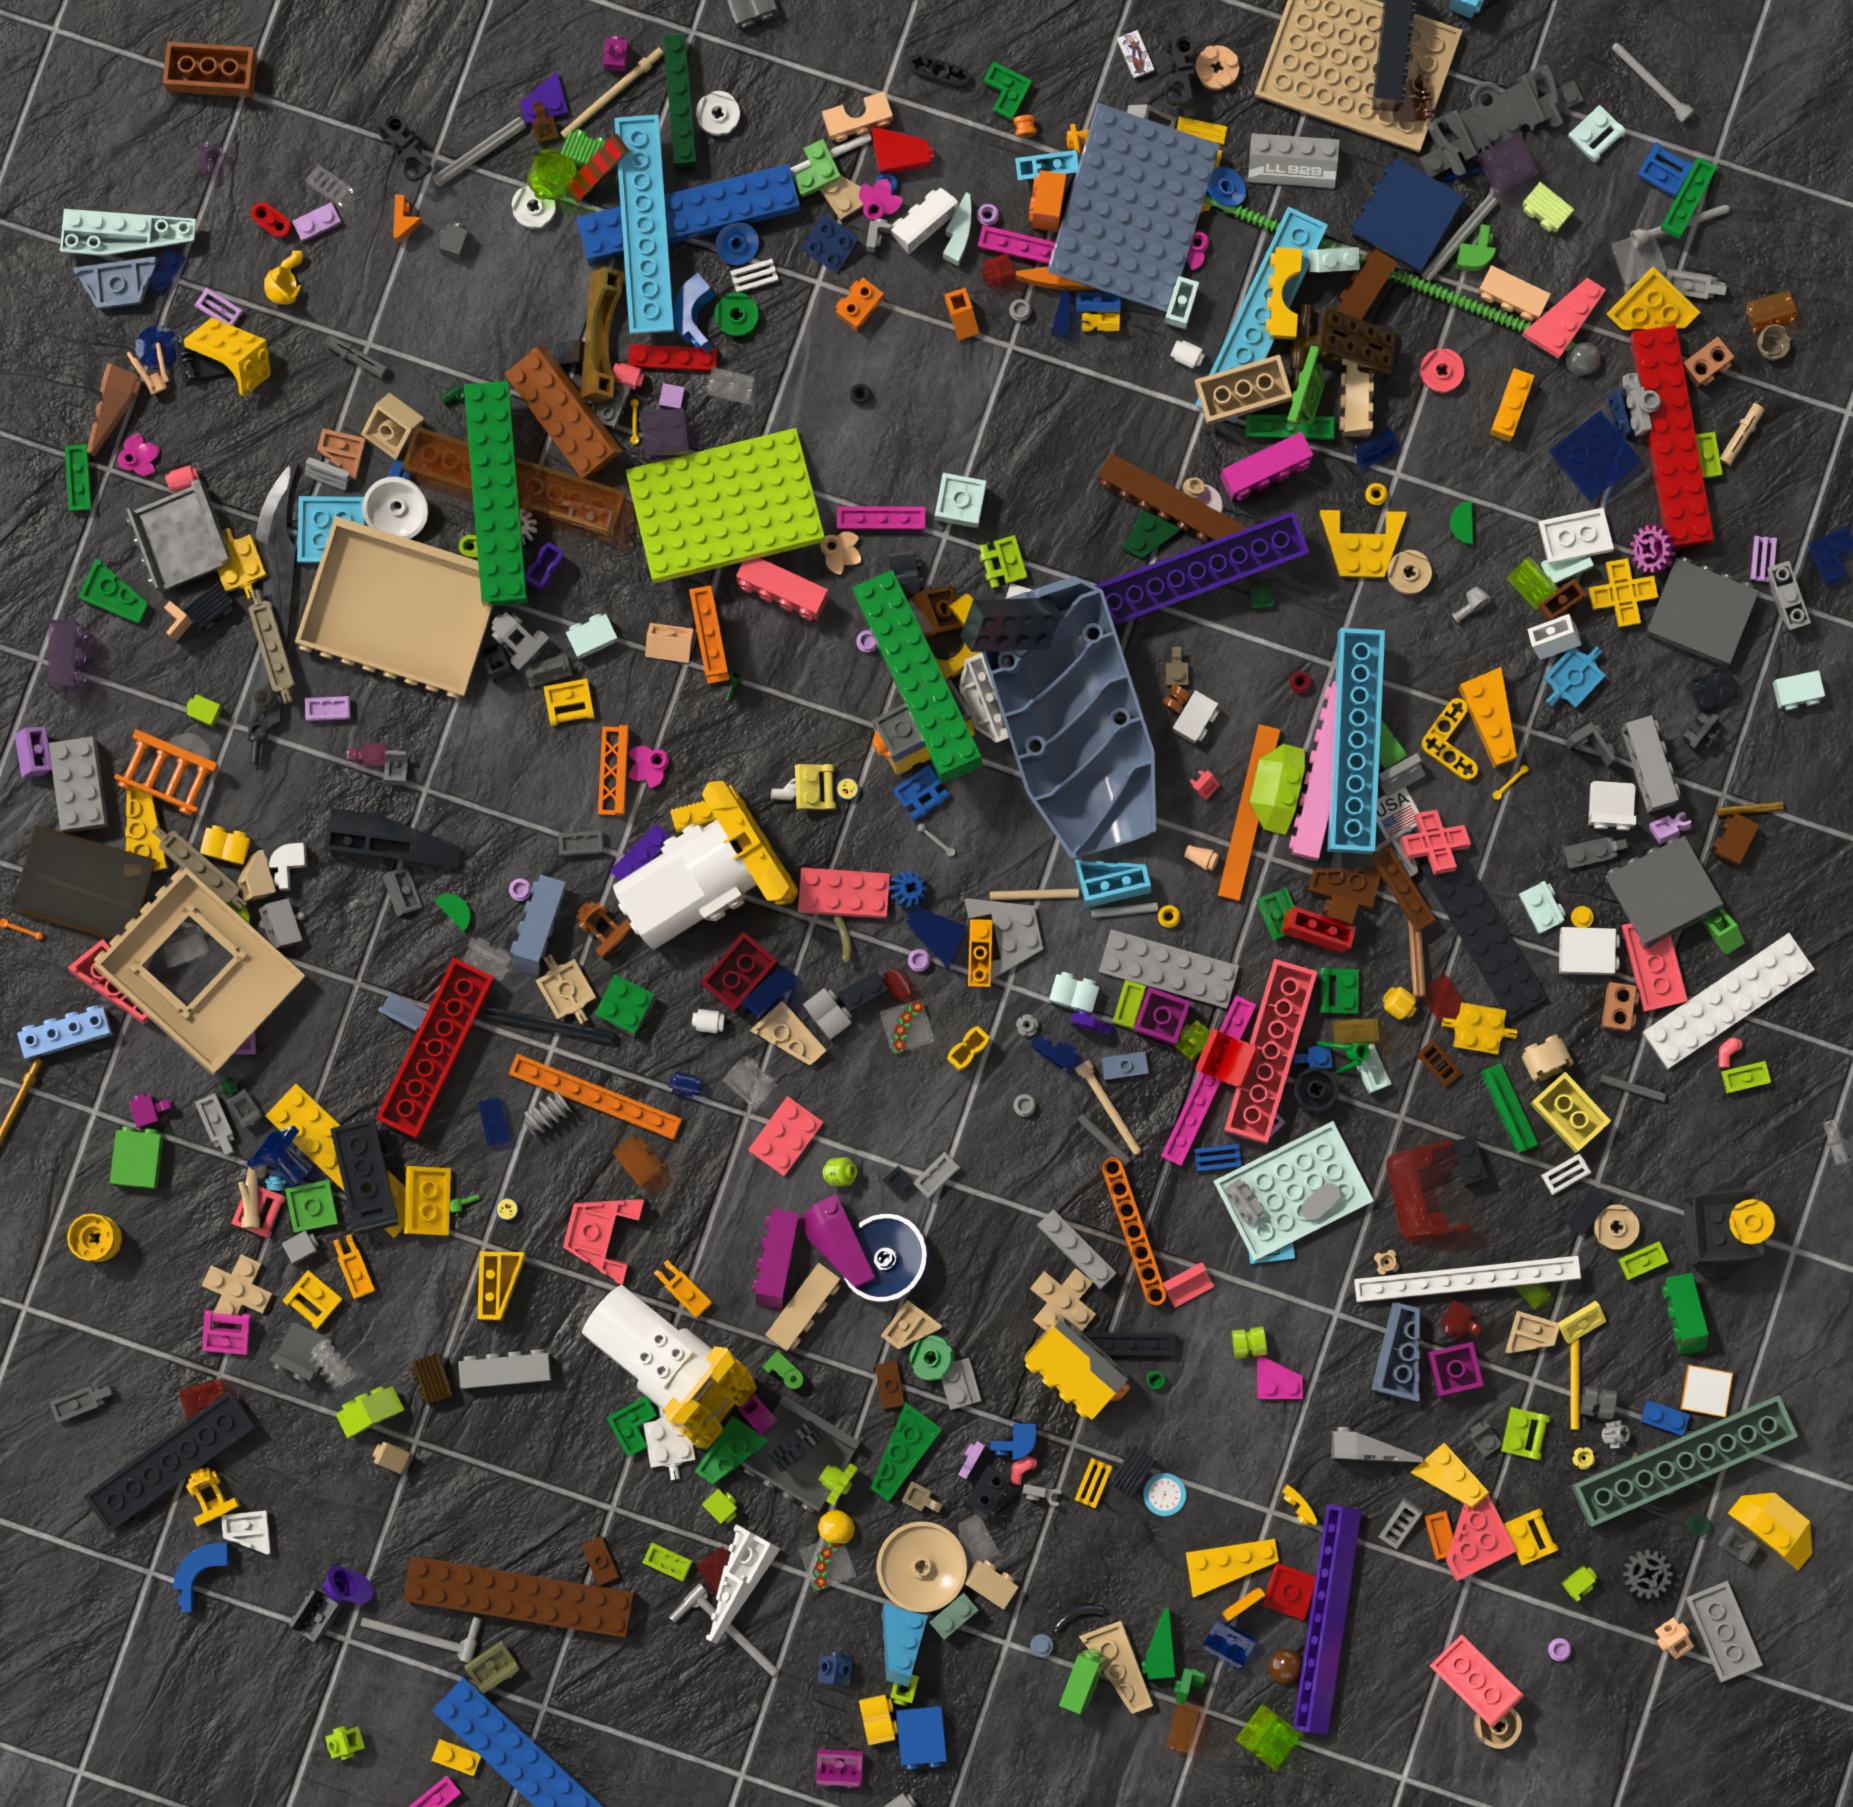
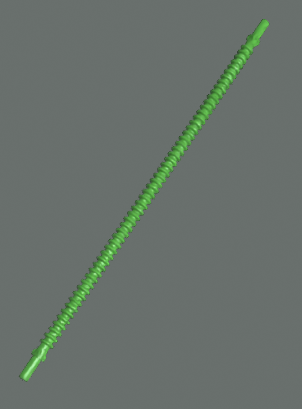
M1206 194L1203 201L1222 209L1224 213L1235 214L1236 218L1240 216L1242 217L1241 220L1247 219L1248 223L1252 221L1253 225L1257 223L1259 227L1265 226V230L1270 228L1271 232L1277 231L1280 225L1277 219L1272 221L1271 217L1268 219L1266 215L1260 216V212L1255 214L1254 210L1248 211L1247 207L1243 209L1242 205L1239 207L1223 206L1216 202L1209 194ZM1323 238L1318 249L1342 248V246L1337 247L1336 243L1332 245L1330 241L1325 242ZM1359 253V264L1361 268L1362 266H1365V263L1362 261L1364 260L1366 255H1363V257H1361ZM1394 269L1388 278L1389 280L1391 278L1395 279L1394 282L1400 281L1401 285L1406 283V287L1411 285L1412 289L1418 288L1419 292L1423 290L1424 294L1428 292L1430 296L1435 295L1436 299L1441 297L1442 301L1447 300L1448 304L1450 302H1453L1454 306L1458 304L1459 308L1465 307L1466 311L1470 309L1471 313L1475 311L1478 316L1482 314L1483 318L1488 316L1489 320L1494 319L1495 323L1497 321H1500L1501 325L1505 323L1507 324L1506 327L1512 326L1513 330L1517 328L1518 332L1525 331L1531 326V322L1525 323L1524 319L1520 321L1519 317L1515 319L1513 315L1508 316L1507 312L1502 314L1501 310L1496 311L1495 307L1490 309L1489 305L1485 307L1484 303L1478 304L1477 300L1473 302L1472 298L1468 300L1466 296L1461 297L1460 293L1455 295L1454 291L1448 292V288L1443 290L1442 286L1438 288L1436 287L1437 284L1431 285L1430 281L1426 283L1425 279L1421 281L1418 276L1414 278L1413 274L1408 276L1407 272L1401 273V269L1398 271ZM1572 339L1565 351L1571 350L1577 343L1573 342Z

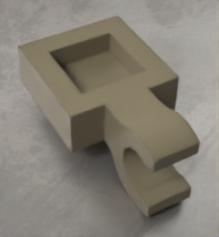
M1172 647V663L1165 664L1166 686H1173V684L1188 686V663H1181V647Z
M914 1482L910 1483L902 1499V1502L921 1512L926 1506L940 1513L943 1507L942 1504L929 1498L932 1491Z

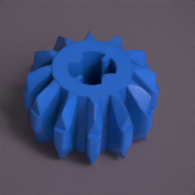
M906 870L905 873L901 871L897 873V877L891 879L894 885L890 886L889 890L895 892V894L891 895V898H898L897 905L904 903L905 908H909L911 904L917 906L919 905V900L925 899L921 892L927 891V888L922 887L925 879L918 880L920 873L912 874L911 870ZM906 885L910 886L909 890H911V892L908 893L906 891L908 889L905 888Z

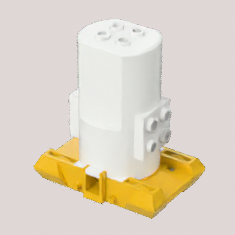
M724 781L707 783L702 793L703 798L717 820L706 827L695 826L694 824L686 827L683 830V835L677 838L673 836L664 842L665 846L661 848L663 854L613 885L615 895L620 902L618 905L621 911L630 918V925L634 932L639 934L653 950L702 919L714 921L721 919L726 915L725 911L729 908L734 910L745 903L743 899L747 898L745 892L758 885L766 900L769 902L774 901L776 905L793 903L799 893L789 873L782 865L735 787L728 785Z
M623 1285L615 1288L599 1303L582 1330V1333L595 1346L638 1380V1390L662 1408L667 1417L666 1421L687 1437L696 1448L708 1449L723 1431L720 1423L735 1404L741 1407L757 1390V1385L751 1376V1372L740 1361H737L727 1348L714 1347L712 1349L688 1329L677 1330Z

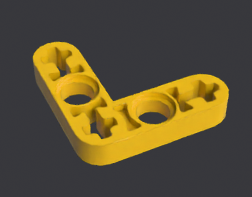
M1455 698L1449 702L1424 736L1421 748L1427 755L1459 778L1471 780L1478 772L1477 764L1446 742L1467 712L1466 702L1460 698ZM1459 703L1462 705L1461 710L1463 712H1457L1453 719L1457 720L1455 723L1444 714L1447 713L1450 716L1454 709L1452 705L1456 706ZM1444 720L1450 723V730L1448 732H1441L1439 730L1438 723ZM1426 740H1436L1435 745L1438 748H1441L1442 745L1445 746L1439 757L1435 755L1438 752L1437 749L1434 747L1431 749L1427 748L1428 743ZM1451 751L1455 754L1456 759L1452 763H1447L1443 759V754ZM1460 758L1463 759L1461 762L1463 766H1472V775L1470 773L1464 775V769L1458 766L1457 770L1454 768Z

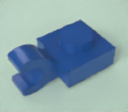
M1308 1047L1307 1054H1294L1292 1057L1293 1065L1308 1064L1309 1068H1332L1330 1047Z

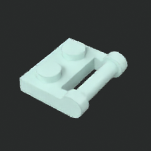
M1599 105L1568 134V137L1591 161L1596 163L1600 159V155L1619 137L1622 138L1627 134V131ZM1610 127L1613 132L1595 149H1592L1589 145Z

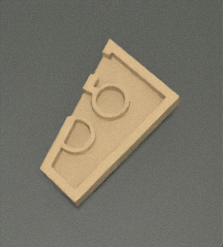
M781 1001L750 1030L808 1065H812L828 1051L784 1001Z

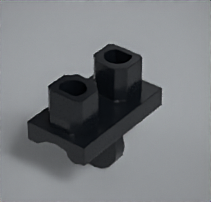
M1701 712L1695 722L1702 729L1696 733L1689 728L1683 735L1684 741L1690 745L1692 752L1696 755L1699 754L1703 747L1710 750L1713 745L1716 747L1722 745V742L1718 739L1722 735V732L1718 729L1722 724L1718 720L1719 717L1714 713L1710 716Z

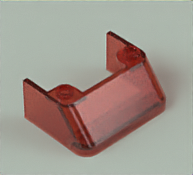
M1452 1140L1397 1152L1390 1155L1386 1160V1169L1400 1233L1407 1241H1416L1471 1228L1470 1223L1448 1228L1447 1220L1443 1214L1438 1212L1427 1214L1418 1170L1425 1169L1431 1165L1433 1161L1432 1150L1450 1147L1453 1145Z

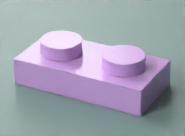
M332 202L292 221L302 242L341 224V220Z

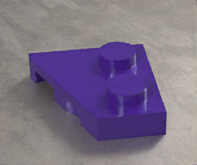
M557 72L553 73L520 102L526 125L532 124L531 121L537 119L532 103L541 101L546 116L552 114L553 118L568 114Z

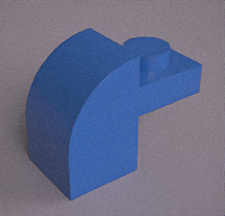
M1013 1423V1441H990V1450H995V1455H1008V1451H1013V1460L1025 1457L1034 1447L1036 1424Z

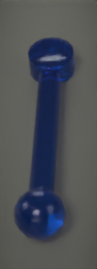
M1480 165L1479 168L1468 170L1465 174L1459 176L1444 174L1443 181L1449 183L1455 178L1478 172L1485 173L1487 166Z

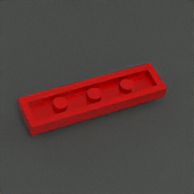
M629 344L628 365L646 369L716 372L717 348H713L706 354L702 348L697 350L696 347Z

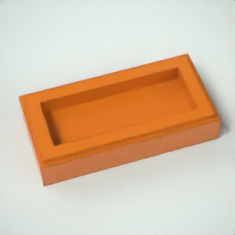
M1447 1511L1424 1516L1435 1559L1447 1558L1453 1539Z

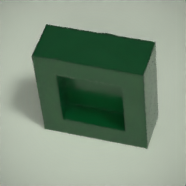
M1272 584L1251 586L1249 588L1252 610L1274 608Z

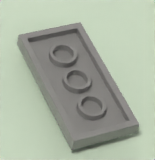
M1728 1581L1685 1597L1720 1682L1762 1666Z

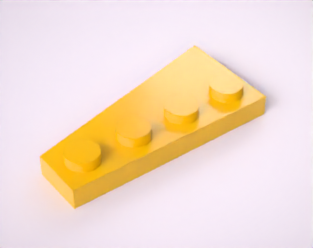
M131 787L130 790H127L125 851L157 859L153 872L168 869L166 854L159 849L161 840L152 833L155 827L159 826L154 798ZM125 862L124 878L141 875L143 867Z
M1275 1539L1187 1552L1186 1558L1192 1596L1196 1597L1278 1562Z

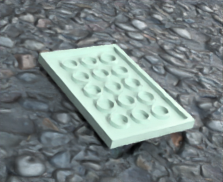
M1333 1121L1213 1181L1253 1261L1374 1201ZM1239 1178L1246 1183L1253 1193L1247 1197L1248 1201L1256 1198L1264 1209L1263 1213L1265 1216L1250 1226L1241 1219L1239 1211L1227 1199L1224 1191L1227 1186ZM1325 1183L1337 1185L1340 1190V1199L1319 1219L1311 1221L1302 1215L1301 1206L1303 1202Z

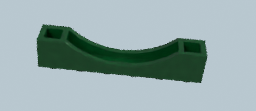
M685 34L663 36L675 170L697 168Z

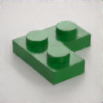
M994 61L983 80V83L1001 91L993 107V112L1012 121L1032 84V80Z
M647 1396L607 1417L627 1457L648 1447L638 1429V1426L657 1416Z

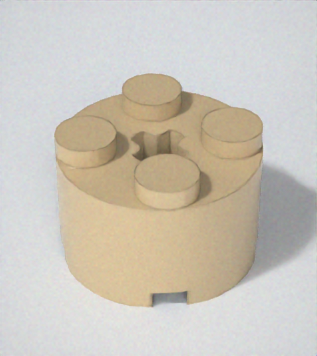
M1557 1034L1545 1039L1546 1043L1538 1046L1535 1043L1525 1048L1526 1052L1523 1053L1522 1060L1533 1082H1536L1538 1077L1542 1081L1563 1071L1562 1066L1566 1064L1568 1068L1573 1065L1574 1062L1562 1038H1558Z
M1514 1708L1499 1721L1503 1723L1499 1731L1496 1728H1491L1476 1714L1474 1730L1479 1740L1487 1746L1498 1749L1511 1746L1519 1737L1522 1729L1520 1716Z

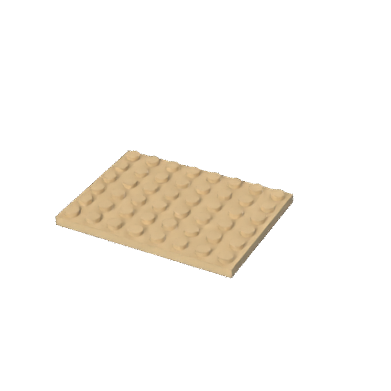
M1376 0L1287 1L1260 77L1255 97L1418 153L1421 150L1428 130L1426 124L1431 121V118H1428L1426 121L1394 122L1391 111L1371 109L1383 11L1382 2ZM1415 14L1413 21H1410V23H1414L1411 41L1407 43L1411 44V53L1408 63H1405V65L1409 66L1406 82L1408 79H1413V89L1420 92V89L1415 87L1414 81L1418 79V75L1426 74V78H1429L1427 90L1431 91L1429 96L1432 97L1430 102L1431 109L1435 110L1462 30ZM1410 95V96H1409L1410 98H1411V97H1415V98H1417V99L1420 98V97H1416V95ZM1420 103L1419 108L1415 109L1416 111L1421 109L1422 103Z

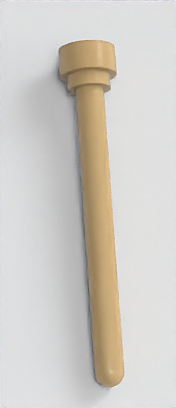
M1090 1059L1075 1068L1077 1074L1081 1075L1083 1079L1086 1078L1132 1153L1139 1155L1141 1153L1140 1147L1094 1076L1093 1072L1095 1071L1093 1070L1092 1062Z

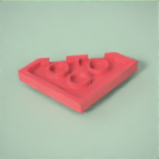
M1489 1495L1473 1509L1465 1504L1463 1505L1446 1558L1455 1581L1516 1552V1548Z

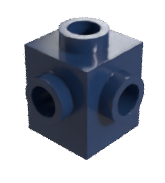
M832 1651L831 1656L821 1655L818 1682L849 1686L853 1659L844 1658L845 1653Z

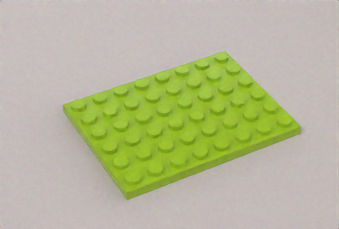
M796 428L626 469L653 584L825 542Z

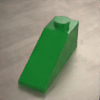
M1168 1608L1162 1611L1145 1655L1146 1661H1142L1143 1675L1147 1674V1679L1175 1677Z

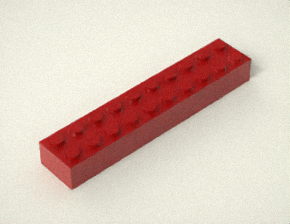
M1676 325L1632 331L1629 339L1635 373H1638L1640 386L1644 387V391L1651 390L1656 392L1661 400L1659 408L1649 413L1652 428L1646 432L1663 529H1668L1667 535H1673L1670 542L1676 546L1671 548V550L1710 544L1714 537Z

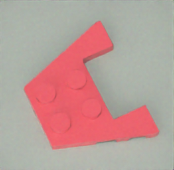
M645 1200L574 1203L563 1247L599 1269L603 1274H607L617 1283L623 1285L628 1264L606 1258L616 1216L620 1215L639 1220Z

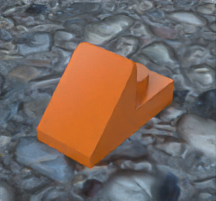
M395 195L393 233L395 243H400L422 224L421 217L406 216L410 213V202H406L405 195Z

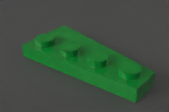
M906 1402L870 1486L873 1491L888 1502L942 1430Z

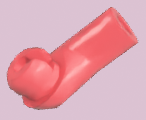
M1730 1038L1720 1046V1068H1730V1055L1737 1050L1740 1051L1742 1048V1041L1740 1039Z
M1025 1456L1014 1462L1010 1483L1021 1485L1023 1473L1036 1467V1459L1031 1456Z

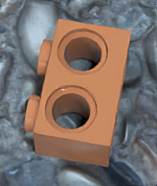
M1716 337L1683 363L1684 372L1696 387H1699L1701 384L1706 386L1715 379L1714 374L1718 371L1723 373L1732 366L1730 362L1734 356L1720 338ZM1712 354H1721L1723 361H1715L1712 358ZM1702 366L1706 373L1704 375L1697 374L1695 367Z
M1613 982L1607 984L1601 1028L1628 1032L1631 1027L1635 1026L1636 1014H1633V1007L1638 1004L1639 992H1636V986ZM1618 991L1627 993V1002L1618 1000ZM1615 1013H1622L1624 1015V1024L1615 1022Z

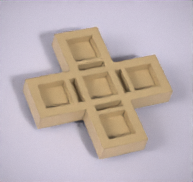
M241 1254L232 1274L212 1265L210 1266L202 1286L221 1294L213 1313L238 1315L243 1305L262 1314L264 1313L273 1293L253 1285L262 1265L261 1263Z
M1076 1268L1062 1285L1046 1272H1043L1030 1289L1047 1304L1033 1321L1047 1331L1060 1315H1063L1075 1327L1083 1331L1096 1314L1079 1299L1093 1282Z

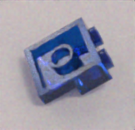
M1044 1036L1040 1038L1034 1037L1030 1047L1064 1072H1067L1068 1069L1073 1071L1081 1058L1075 1053L1076 1049L1066 1041L1064 1044L1058 1042L1056 1047L1052 1048L1053 1043Z

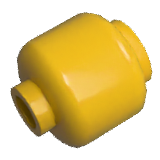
M1392 987L1383 998L1384 1009L1398 1020L1405 1017L1410 1018L1417 1009L1415 1007L1416 998L1403 987Z

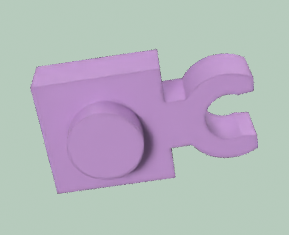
M1685 812L1677 814L1675 819H1671L1668 815L1650 823L1649 830L1659 844H1662L1674 837L1680 836V830H1689L1691 828V820L1681 822L1686 820Z
M978 1441L975 1445L972 1443L969 1445L964 1454L968 1458L958 1475L965 1479L967 1478L985 1445Z

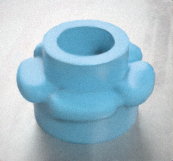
M269 1175V1178L265 1180V1183H267L266 1189L274 1191L284 1190L287 1180H283L282 1175Z

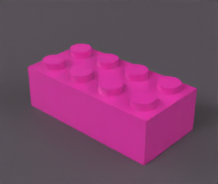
M1301 431L1222 469L1220 479L1231 501L1237 499L1239 502L1250 496L1249 493L1256 489L1258 492L1263 491L1269 487V483L1275 480L1279 483L1289 478L1288 474L1294 471L1300 473L1308 469L1313 453Z

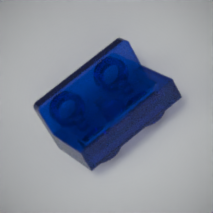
M1217 1618L1202 1648L1209 1655L1217 1656L1224 1660L1230 1667L1242 1669L1257 1639Z

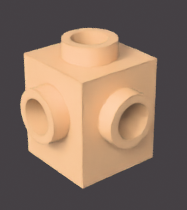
M1674 1618L1655 1630L1659 1637L1657 1640L1658 1645L1664 1652L1668 1650L1675 1659H1678L1694 1647L1688 1637L1690 1634L1689 1630L1683 1623L1678 1624Z

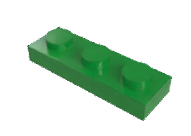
M87 444L65 446L69 512L92 511Z

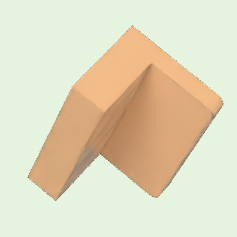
M169 601L164 608L176 621L166 633L176 642L193 622L183 611Z
M650 623L645 656L688 663L694 629Z

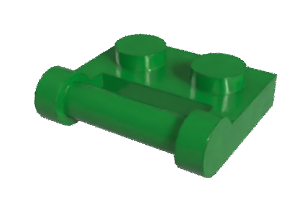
M1319 968L1321 994L1318 1013L1358 1014L1359 969ZM1330 976H1336L1335 1006H1329Z

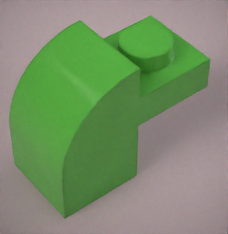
M1481 224L1477 245L1460 244L1456 270L1479 271L1491 262L1496 248L1487 247L1491 246L1493 233L1489 232V225Z

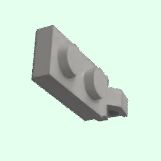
M1668 269L1666 279L1683 295L1708 299V297L1713 298V294L1725 295L1726 283L1717 282L1716 277Z
M1638 373L1625 374L1622 377L1623 387L1628 395L1626 401L1631 412V426L1634 429L1635 436H1642L1652 428L1649 413L1643 411L1638 404L1639 396L1644 392V387L1640 386Z
M214 1093L196 1101V1107L212 1143H214L216 1148L221 1146L226 1156L235 1153L231 1145V1141L235 1140L233 1131L217 1094Z

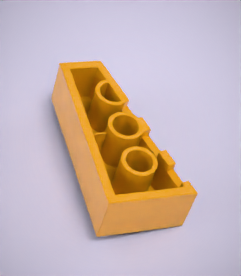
M1500 667L1462 683L1458 688L1463 700L1467 704L1468 712L1493 768L1511 762L1517 757L1502 669Z

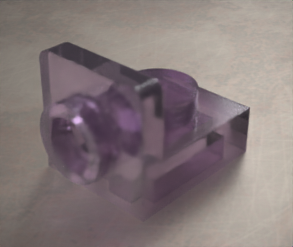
M204 143V146H198V173L200 177H209V170H213V157H209V155L222 156L221 146H217L216 143Z

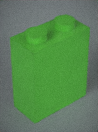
M122 1127V1130H116L110 1184L157 1189L163 1145V1135L158 1134V1130L145 1129L144 1133L136 1132V1128Z
M1090 1648V1650H1085L1077 1656L1059 1706L1078 1714L1089 1708L1107 1660L1106 1657L1102 1656V1652Z

